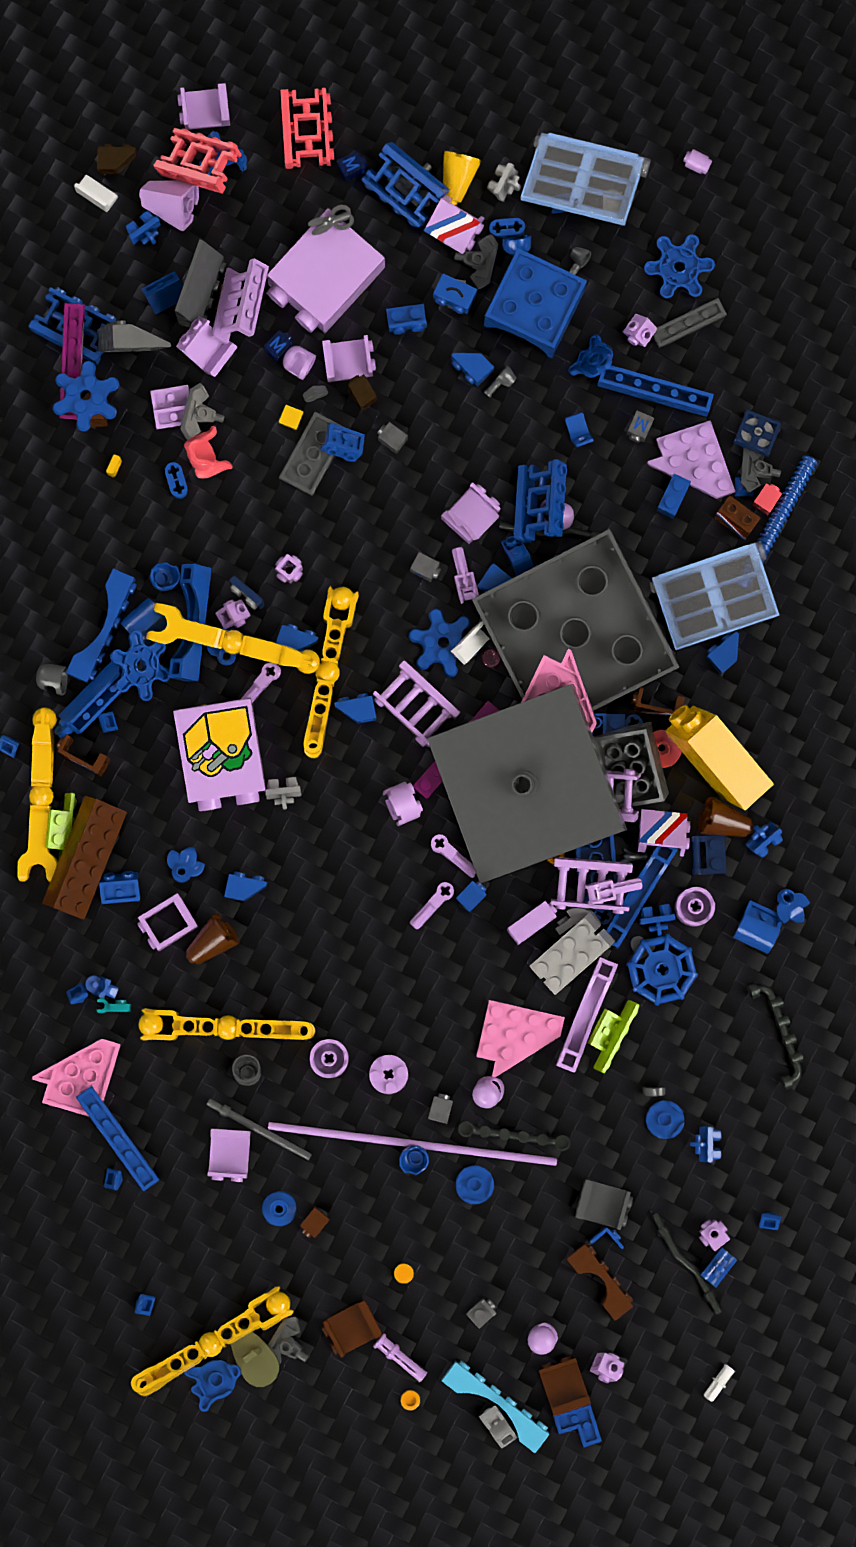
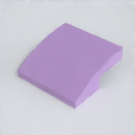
M188 384L151 390L156 428L180 426L189 394Z
M469 489L447 511L458 527L463 525L473 540L479 539L499 518V515L492 506L472 489Z

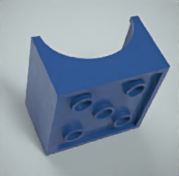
M518 248L486 312L484 327L488 329L491 327L515 334L536 345L548 357L552 358L584 294L587 280Z

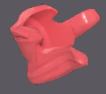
M214 426L206 432L193 436L184 444L187 456L190 459L191 465L195 468L198 478H209L226 469L233 468L229 461L216 460L213 448L208 442L217 434L216 427Z

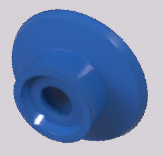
M276 1191L265 1198L262 1205V1213L268 1223L274 1226H285L296 1216L297 1205L290 1194ZM276 1206H282L283 1211L281 1213H278L276 1211Z

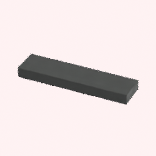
M716 298L657 327L658 329L652 337L658 348H661L725 317L727 314L719 298Z

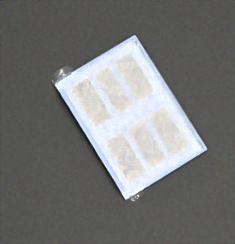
M541 133V136L536 135L534 147L537 148L521 194V200L625 226L640 176L647 177L651 159L639 157L635 153L553 133Z
M761 541L652 578L653 582H650V587L653 593L657 592L675 650L780 616L762 563L767 557Z

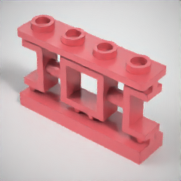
M322 88V90L315 89V98L296 99V90H292V92H288V89L281 90L286 169H292L293 166L301 167L300 158L319 157V166H323V164L331 166L330 160H334V149L330 148L329 142L333 141L332 130L328 129V123H332L331 112H327V105H331L330 93H326V88ZM319 97H323L324 120H320V113H310L311 105H319ZM289 99H293V107L303 106V114H293L294 122H290ZM317 120V135L299 136L298 121ZM321 134H325L326 157H323L322 149L313 150L312 142H322ZM291 136H295V143H305L304 151H296V159H293Z
M174 128L173 133L175 136H172L170 140L176 146L170 157L162 155L160 158L162 161L157 160L155 162V169L161 176L223 194L226 188L223 182H226L228 178L222 172L228 160L237 162L238 159L236 157H241L242 153L239 151L238 146L230 141L227 143L216 137H206L202 133L195 134L184 128L181 130ZM186 143H190L188 150L184 151L187 146ZM216 151L221 152L218 160H215L218 154ZM197 152L206 154L200 166L191 164ZM180 158H183L180 163L182 167L177 166V163ZM210 167H214L211 172L213 176L207 174Z

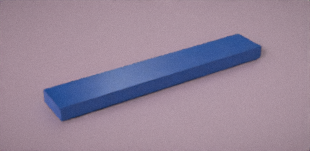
M91 1085L77 1095L76 1099L141 1189L145 1191L159 1181L155 1172Z

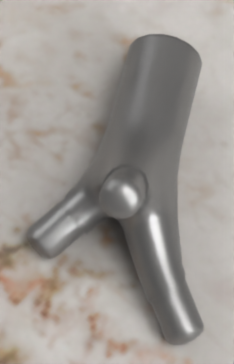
M624 848L623 851L626 854L623 855L624 859L620 862L647 861V853H633Z

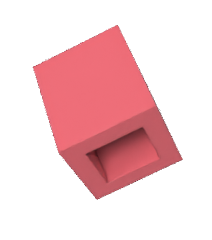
M766 483L752 506L768 516L782 495L779 492L780 489L773 484L768 485Z

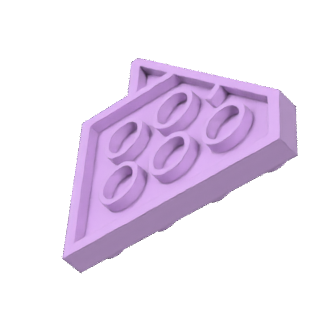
M711 421L656 439L662 457L648 461V466L671 477L675 473L691 481L689 486L716 499L735 493Z

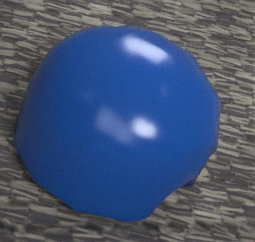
M524 235L523 238L510 237L505 240L503 239L502 246L504 251L512 256L515 255L518 248L528 252L531 247V236L527 237V235Z
M163 562L156 564L151 569L149 578L156 589L168 591L172 590L179 583L180 572L177 566Z
M410 1145L404 1148L399 1157V1166L406 1174L412 1173L417 1175L424 1171L429 1164V1154L423 1147L418 1145Z

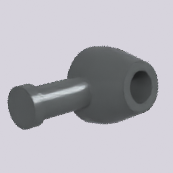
M575 247L570 254L574 264L569 272L576 275L579 269L588 262L591 252L585 248Z
M506 366L493 383L483 392L491 398L492 394L501 384L510 387L517 379L512 369Z

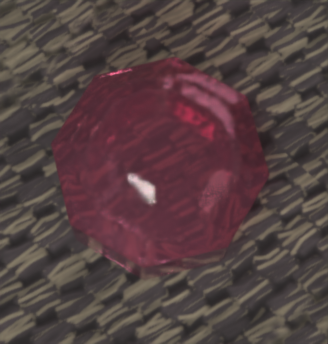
M494 649L485 650L482 655L483 665L488 668L497 667L501 660L499 652Z

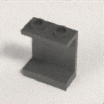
M585 1179L575 1217L621 1230V1227L626 1225L628 1215H625L627 1207H631L633 1197L630 1196V1191Z

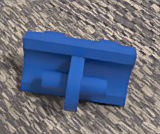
M146 211L140 216L144 223L143 226L139 228L134 221L126 226L133 245L140 240L143 244L149 241L153 245L156 243L154 237L159 234L156 228L161 226L160 220L157 216L154 217L149 211Z
M769 822L767 825L764 824L761 828L755 825L753 826L755 833L751 835V839L745 844L756 855L764 857L769 851L766 847L768 844L778 845L783 841L780 835L782 830L774 825L773 822Z
M670 904L659 905L660 916L654 917L652 906L641 908L639 924L655 923L654 926L648 927L649 932L656 931L657 936H662L661 930L668 929V924H660V922L676 920L675 914H672Z
M93 975L85 981L86 989L103 999L105 995L115 998L118 987L110 984L111 980L102 976L97 977Z
M700 1127L699 1135H695V1142H690V1146H695V1154H699V1162H713V1160L721 1158V1150L713 1148V1141H720L721 1139L720 1130L713 1129V1127Z
M721 1247L701 1273V1276L717 1287L737 1259Z

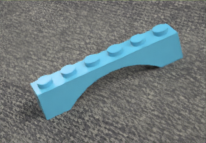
M455 1360L441 1379L442 1382L456 1393L477 1394L498 1404L513 1421L519 1441L536 1453L549 1436V1432L546 1431L548 1427L541 1421L537 1423L531 1419L532 1415L525 1409L520 1411L515 1407L517 1403L510 1397L506 1399L500 1395L501 1391L493 1384L490 1387L484 1383L486 1379L479 1373L475 1375L469 1371L470 1367L462 1360L460 1363Z

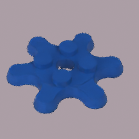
M688 235L681 246L673 245L666 236H662L657 240V247L661 250L662 256L658 261L647 262L644 270L648 275H660L663 278L664 284L660 289V294L663 298H671L678 287L686 288L693 297H697L702 293V286L699 284L697 277L701 272L712 271L715 263L711 258H699L696 255L695 249L699 244V239L696 235ZM682 263L685 269L681 272H676L674 265Z
M86 361L82 364L81 375L77 378H71L65 373H60L55 378L56 384L65 390V397L63 400L54 403L53 412L60 416L67 412L75 413L77 416L76 426L82 432L89 430L91 426L90 421L94 415L101 414L106 419H113L117 414L116 408L107 402V396L110 392L116 391L119 388V381L115 377H109L106 380L97 379L95 376L96 366L92 361ZM89 391L91 393L90 399L82 400L80 397L81 393Z
M432 609L429 612V619L431 621L429 629L423 631L414 628L409 632V639L414 643L421 644L423 647V654L416 660V666L420 670H426L432 663H439L443 666L444 674L452 678L456 676L458 668L456 666L457 657L451 650L463 639V633L470 627L471 622L468 617L460 616L454 623H447L440 609ZM440 638L448 639L449 645L446 648H441L438 645Z
M134 630L128 636L130 644L128 651L114 650L110 655L111 661L119 664L122 668V675L116 681L115 687L119 692H126L131 686L135 685L138 688L139 697L144 701H149L153 696L151 688L153 681L159 679L166 682L170 679L168 678L169 669L162 667L159 663V656L165 651L166 644L154 641L150 646H146L143 642L142 633ZM139 661L143 664L140 671L136 668Z

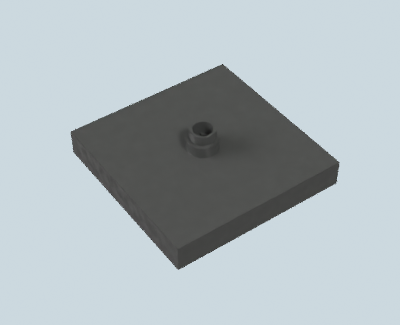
M611 529L472 599L522 699L543 656L546 655L562 663L568 649L572 650L592 710L680 667Z
M574 684L427 738L480 883L627 830Z

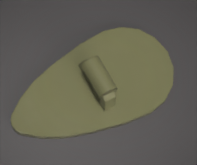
M239 1324V1326H240L241 1329H246V1328H247V1327H245V1326ZM253 1331L231 1344L236 1363L241 1368V1373L249 1384L255 1387H265L277 1378L279 1362L276 1355Z

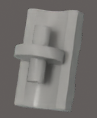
M508 163L507 166L499 164L495 173L498 177H501L499 182L492 180L487 187L489 192L502 202L507 194L511 195L513 190L519 191L521 189V185L517 183L519 180L517 176L518 171L513 168L514 165Z
M296 777L286 778L287 787L279 788L278 779L268 780L267 789L265 790L267 799H274L275 805L282 804L283 810L287 809V804L294 803L293 797L301 796V789L298 786Z

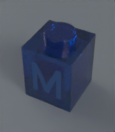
M355 151L338 159L337 166L345 182L366 173L365 166H367V162L363 155L360 156L358 151Z
M279 330L263 346L264 351L278 363L289 348L293 347V339L286 332L283 334Z

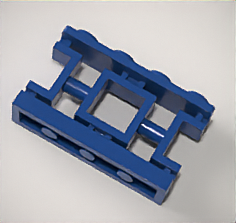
M393 142L387 143L379 154L386 161L378 173L372 169L368 170L361 181L364 182V186L368 190L375 191L379 195L380 200L392 205L393 210L397 214L404 215L408 219L409 224L414 227H421L429 218L422 210L430 199L439 203L440 199L450 189ZM394 160L402 166L396 174L389 169ZM383 175L391 180L386 188L377 182ZM401 175L415 185L407 197L394 188ZM423 184L431 190L425 198L418 193ZM412 199L420 204L414 212L406 206Z
M50 287L49 293L45 298L48 302L52 303V306L45 319L36 314L34 321L32 320L28 327L32 332L63 347L64 315L56 311L60 302L54 297L65 303L82 304L83 301L75 296L72 298L67 296L66 292L58 287L56 289ZM85 305L84 320L86 322L84 324V337L87 335L93 338L90 348L96 352L83 347V358L98 365L101 360L100 357L104 352H98L97 332L89 328L93 319L88 315L106 324L116 321V318L108 313L106 315L99 313L100 310L93 305H89V307ZM52 317L57 319L58 321H60V323L58 324L56 330L62 335L52 331L51 329L41 325L40 323L48 326Z
M557 459L549 461L548 471L539 472L540 468L535 465H530V467L526 465L518 466L514 538L525 544L534 541L536 531L544 530V534L549 537H554V535L562 537L567 465ZM547 479H551V485H547ZM535 481H539V487H535ZM546 494V507L537 508L538 495ZM545 515H549V521H544ZM533 517H537V523L532 524Z

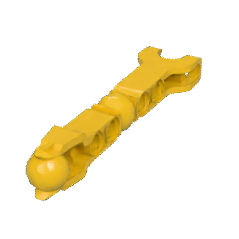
M331 586L328 588L323 616L324 622L327 624L323 658H321V663L315 671L317 685L304 739V751L310 758H317L322 753L332 699V687H334V682L338 680L340 675L338 660L341 654L346 628L352 626L355 607L359 597L358 591L353 594L346 587H338L334 590ZM331 605L338 610L349 609L348 619L341 621L340 619L333 620L330 618ZM333 631L340 634V637L336 640L331 639L329 636ZM334 650L337 654L334 658H328L326 652ZM321 687L329 689L327 695H320L318 691ZM322 705L326 710L323 714H317L315 708ZM315 743L317 747L311 749L309 745Z
M161 603L154 604V611L166 617L167 626L161 632L149 631L146 636L148 640L168 644L180 638L224 649L229 654L240 653L241 655L283 666L297 667L304 674L314 673L320 665L319 656L312 650L298 651L289 646L243 635L237 630L227 631L184 619L181 612L174 606Z
M44 707L36 710L32 718L33 725L35 726L32 739L31 786L33 788L29 794L32 805H30L28 850L18 860V879L21 882L29 879L30 870L36 864H40L45 868L46 878L51 882L58 865V860L51 854L50 849L45 848L48 813L51 810L49 805L53 801V792L50 787H52L55 747L53 728L56 725L57 718L53 710Z
M147 1008L141 1010L144 1015H142L138 1024L143 1034L140 1037L142 1040H176L178 1035H214L225 1040H231L235 1037H240V1035L253 1038L309 1040L315 1035V1027L309 1022L241 1021V1019H236L230 1015L223 1016L220 1019L215 1018L214 1020L211 1018L179 1016L177 1011ZM159 1015L173 1016L172 1035H158L163 1027V1021ZM187 1021L194 1023V1029L190 1032L186 1031L184 1027ZM208 1021L213 1024L211 1032L204 1030V1024ZM245 1023H249L252 1026V1031L249 1034H245L242 1031ZM264 1024L271 1026V1032L268 1035L262 1033L261 1028ZM303 1026H306L308 1029L305 1036L300 1032Z
M280 1286L274 1287L268 1293L249 1302V1309L222 1325L218 1331L215 1330L214 1332L203 1334L199 1341L195 1342L196 1345H189L162 1362L134 1376L131 1380L132 1389L141 1396H148L172 1379L199 1364L203 1358L206 1359L207 1357L218 1355L222 1348L226 1347L225 1344H232L256 1329H269L282 1319L293 1314L294 1311L290 1310L291 1302L289 1297L285 1293L279 1292ZM266 1302L267 1311L274 1317L262 1323L260 1315L255 1312V1308ZM244 1319L249 1320L248 1328L241 1329L239 1326L240 1322ZM227 1329L232 1330V1337L230 1339L223 1338V1332ZM191 1350L198 1351V1357L194 1360L189 1359ZM175 1360L181 1361V1367L178 1370L172 1369V1363ZM146 1381V1386L141 1388V1384Z

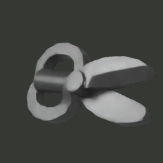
M338 205L332 209L331 217L315 218L308 223V226H319L312 231V235H320L331 229L333 225L338 230L349 229L353 225L354 218L348 206ZM338 210H346L345 213L334 215ZM348 219L350 220L348 224L343 226L337 224Z

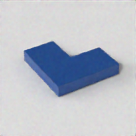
M591 1404L554 1417L559 1434L578 1429L583 1447L602 1442Z

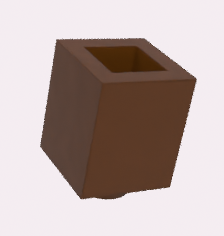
M314 1207L301 1223V1232L308 1238L311 1236L315 1238L330 1218Z

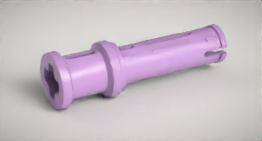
M385 1333L373 1345L374 1348L381 1350L387 1359H393L418 1382H421L426 1376L427 1372L400 1351L399 1345L392 1343L386 1338Z

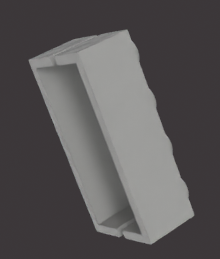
M590 912L529 966L540 979L543 977L546 979L544 983L554 995L561 991L615 942L605 929H602L597 935L594 933L601 925Z

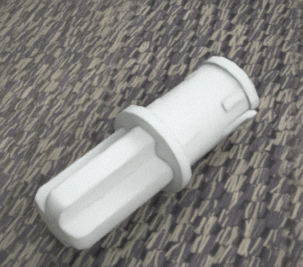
M724 1364L716 1378H712L713 1382L704 1393V1397L711 1402L714 1401L722 1388H726L725 1384L735 1371Z

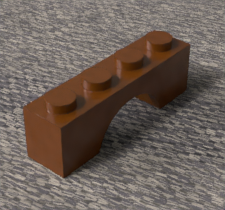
M582 1244L568 1255L566 1259L578 1274L593 1273L602 1278L606 1287V1296L602 1305L616 1321L633 1307L630 1303L633 1299L627 1291L623 1293L619 1289L620 1282L615 1276H609L606 1272L609 1270L602 1260L598 1262L595 1258L597 1253L592 1246Z

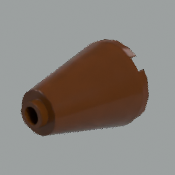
M710 796L704 802L703 806H706L704 812L701 811L699 815V833L746 837L752 833L754 824L749 817Z
M215 913L210 917L186 949V958L190 963L199 965L240 943V941H237L239 937L228 922H222L220 919L223 917Z

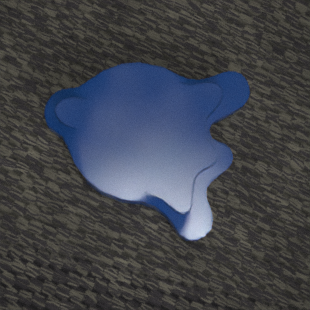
M598 334L593 335L590 338L589 348L579 353L578 360L569 367L568 372L571 375L583 374L589 378L600 375L611 367L613 358L612 348L606 343H602L601 337Z
M211 1360L202 1366H194L184 1372L186 1376L196 1380V1384L191 1387V1392L200 1398L199 1409L201 1411H208L214 1401L222 1399L232 1392L237 1378L241 1375V1368L238 1365H231L223 1360Z

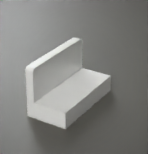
M85 175L80 184L76 183L74 185L77 193L108 212L118 198L115 193L88 175Z
M483 621L474 626L451 650L464 665L490 639L480 629L484 625Z

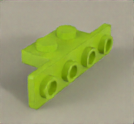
M65 793L63 811L49 810L45 848L59 850L58 862L75 822L73 817V810L77 803L75 793Z
M628 1000L620 1016L604 1009L587 1042L601 1050L593 1067L594 1069L605 1073L610 1067L615 1053L620 1048L624 1035L629 1031V1026L638 1013L639 1004Z

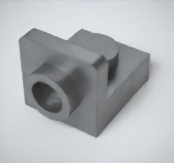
M482 1298L466 1315L480 1329L490 1318L497 1314L495 1312L497 1307L490 1299L486 1301Z

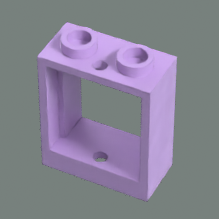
M178 893L138 917L140 922L137 923L143 933L147 932L149 935L148 942L152 949L157 948L158 951L199 927ZM174 902L188 927L159 943L146 919Z
M544 901L507 928V931L516 944L519 945L557 917L555 915L557 910L551 905V902L547 904Z

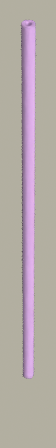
M269 1122L268 1130L403 1147L418 1145L427 1150L557 1165V1158L274 1122Z

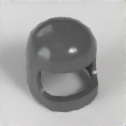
M51 663L42 664L36 674L38 687L46 690L48 686H52L56 689L57 695L63 696L67 690V667Z
M239 1056L232 1065L235 1080L243 1086L255 1084L261 1076L259 1061L254 1056Z

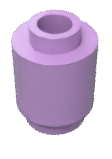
M694 149L692 152L688 151L683 160L686 162L685 167L699 174L701 172L706 174L712 163L708 156Z

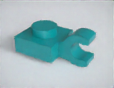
M97 999V1002L105 1004L104 1009L97 1010L98 1013L131 1012V1004H126V1000H115V1004H109L105 999Z

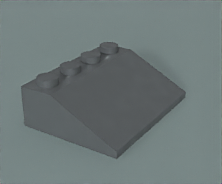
M200 239L175 309L179 325L188 328L191 327L192 322L199 316L208 320L206 314L208 309H211L213 306V293L218 291L220 273L224 274L226 268L224 256Z
M126 321L110 322L102 325L103 328L97 329L98 352L156 351L171 347L170 342L132 324H126Z
M651 722L630 725L593 737L605 770L624 772V769L635 770V773H641V777L638 780H633L631 806L665 801L669 792ZM614 778L613 792L619 808L624 807L625 779Z

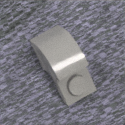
M571 907L566 911L570 917L565 916L557 922L559 925L556 927V930L561 935L577 924L589 912L600 925L601 922L591 909Z
M498 1407L488 1408L479 1416L501 1448H504L518 1438Z

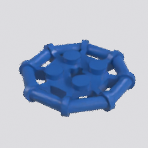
M667 933L656 938L642 939L630 961L626 964L629 968L633 992L639 993L652 1001L656 1006L678 999L683 1000L694 979L698 977L691 952L692 948L687 947ZM664 944L663 950L652 952V950L649 948L651 946ZM669 945L682 953L678 956L668 951ZM646 950L649 955L645 959L644 963L637 964L643 952ZM685 957L688 972L682 969L681 959ZM661 964L668 968L665 971V975L657 971ZM636 968H642L645 980L641 983L639 982ZM682 975H686L687 978L679 989L677 987L678 980ZM646 984H650L651 986L656 988V995L645 989L643 986H645ZM673 987L675 990L674 993L661 996V991Z

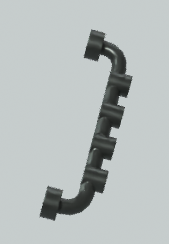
M755 982L747 984V990L751 999L760 997V992H764L768 997L769 1006L774 1013L775 1022L782 1035V1041L787 1049L789 1061L794 1068L792 1076H789L788 1073L780 1076L781 1084L786 1091L793 1088V1083L797 1082L801 1077L800 1062L804 1061L802 1053L795 1051L793 1044L797 1043L794 1033L788 1032L787 1026L790 1025V1020L787 1014L782 1015L780 1008L784 1006L781 997H776L769 986L763 984L756 985Z
M468 1121L462 1122L458 1128L460 1135L463 1137L478 1134L484 1138L492 1136L499 1137L501 1140H519L521 1143L534 1142L541 1146L546 1144L555 1145L560 1151L567 1150L571 1144L570 1139L565 1135L554 1138L547 1137L545 1134H528L525 1131L512 1132L505 1128L498 1130L491 1129L488 1126L477 1127Z

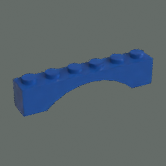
M182 564L180 585L186 600L187 620L205 624L212 568L197 564ZM183 639L177 652L170 660L168 678L181 681H198L203 644Z
M116 569L112 570L105 585L108 594V613L104 627L91 645L73 656L66 671L67 675L87 684L96 677L98 672L96 667L98 663L101 664L106 654L104 650L106 646H110L113 640L111 634L114 628L117 629L119 627V622H121L120 614L122 611L125 612L128 607L129 601L127 599L129 594H133L137 584L134 577Z
M655 847L637 877L642 881V889L628 892L623 900V905H628L629 911H624V914H615L606 928L607 933L615 940L611 945L612 947L619 948L647 898L677 852V848Z

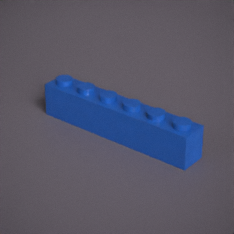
M612 365L600 374L597 385L598 387L705 417L709 413L714 395Z

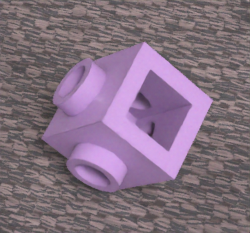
M635 314L623 333L628 337L627 341L632 345L637 346L638 344L645 347L658 328L648 318Z
M288 554L285 557L282 556L275 564L277 566L275 570L278 573L276 576L284 583L286 581L290 584L293 581L297 582L303 575L301 572L303 570L302 562L294 555L292 557ZM287 568L293 569L291 574L286 573Z
M232 599L224 603V607L216 612L224 630L232 626L238 628L246 623L244 620L251 616L242 599L235 602Z
M709 1219L700 1226L702 1228L699 1231L701 1234L700 1240L706 1247L709 1245L714 1251L730 1240L725 1233L727 1228L721 1221L713 1220L711 1222ZM712 1231H716V1235L714 1237H711Z
M597 1353L590 1372L598 1375V1379L605 1383L617 1381L623 1374L622 1368L625 1363L619 1361V1357L612 1353Z

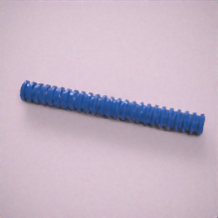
M802 456V461L799 462L800 466H797V471H794V476L791 477L792 481L788 482L789 486H786V492L782 493L783 497H780V502L774 508L775 512H772V517L768 519L769 523H766V528H763V533L760 534L761 538L757 539L758 543L756 545L763 564L765 562L764 559L767 558L766 554H769V549L773 547L772 543L776 542L775 538H778V533L781 532L780 528H783V523L787 521L786 517L790 516L789 512H792V507H795V502L798 501L797 497L801 496L800 492H803V487L809 481L808 477L812 475L811 471H814V466L818 464L812 457ZM751 558L746 560L747 564L743 565L744 569H741V574H738L737 577L755 571ZM756 576L735 583L737 586L749 590L751 588L750 584H753L752 580L756 579Z

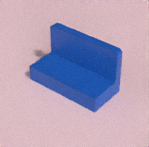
M174 271L141 290L153 312L158 314L178 303L183 285Z

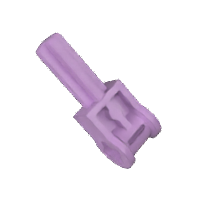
M459 547L453 549L452 554L458 574L454 576L460 603L462 604L466 600L479 596L474 574L468 571L463 548Z
M266 663L262 668V673L241 699L251 698L253 703L273 680L279 678L281 675L279 665ZM274 667L275 675H268L269 671L267 669Z
M436 835L432 838L431 848L433 851L444 855L469 877L473 878L476 875L474 865L451 846L445 836ZM442 839L444 847L436 848L435 840L440 841Z
M640 878L613 883V880L609 879L586 884L585 889H587L589 896L588 905L616 900L617 894L642 889V881Z
M447 882L441 883L437 887V892L415 915L410 924L418 930L445 900L452 898L454 894L453 886ZM442 887H443V888H447V887L450 888V889H449V893H450L449 896L446 895V894H445L444 896L441 895V893H442L441 888H442Z

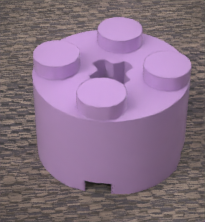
M403 782L383 791V795L388 796L385 802L393 820L398 819L397 826L420 817V813L423 811L419 800L416 801L413 796L415 790L411 783Z
M700 887L688 888L678 895L675 901V913L683 924L693 927L700 926L712 918L715 911V902L707 890ZM694 902H697L696 905L699 907V909L693 912V908L690 907V905L694 904Z
M322 1040L311 1050V1067L321 1077H337L348 1066L349 1055L347 1049L337 1040ZM325 1054H333L334 1062L325 1063Z
M384 1055L377 1058L371 1065L369 1078L376 1090L381 1093L392 1094L400 1091L405 1086L408 1079V1070L400 1058L394 1055ZM392 1069L394 1078L385 1079L384 1070L389 1071Z

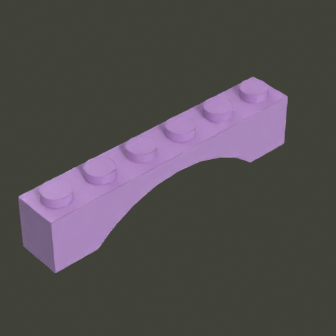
M601 957L598 958L556 1066L575 1073L618 964Z

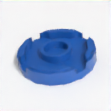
M663 1100L656 1102L649 1108L646 1114L647 1128L652 1135L658 1138H673L684 1127L683 1111L672 1101Z
M478 1165L468 1166L458 1174L456 1190L459 1197L465 1202L480 1204L492 1195L494 1180L491 1173L485 1168Z

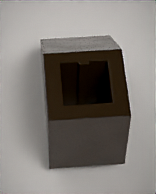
M104 144L102 147H98V173L119 174L137 157L136 147L132 145L114 147L111 144Z
M364 374L362 376L356 375L350 379L348 384L349 394L361 411L377 401V396Z

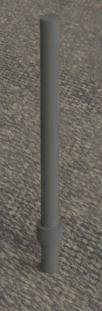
M211 1098L209 1099L207 1106L220 1112L221 1116L235 1120L309 1161L312 1154L234 1112L226 1104L223 1106Z

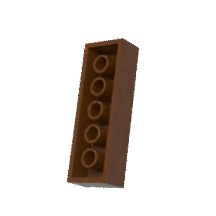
M84 797L42 904L83 920L85 919L127 814L126 811L95 798Z

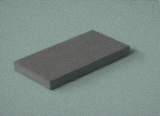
M314 412L279 479L313 496L335 456L321 451V446L326 440L327 426L330 423L341 425Z

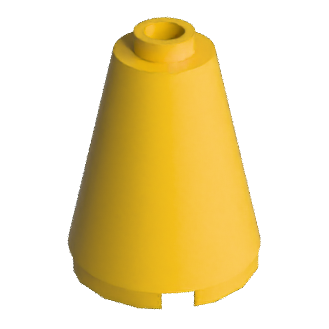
M450 151L444 152L443 184L450 189L446 195L452 198L450 203L453 205H457V202H462L480 166V159Z

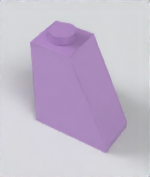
M177 180L148 181L140 189L139 197L141 198L142 207L175 228L184 231L192 223L194 215L191 212L193 211L194 204L197 205L199 188L198 186Z

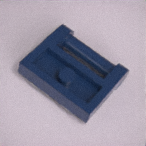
M690 836L693 855L692 875L726 874L724 836ZM700 842H705L706 868L704 869L701 868Z

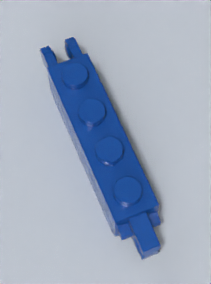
M111 661L58 715L61 720L53 731L60 739L61 737L65 738L66 734L68 735L72 732L82 733L121 693L115 687L116 681L122 675V668L119 664Z

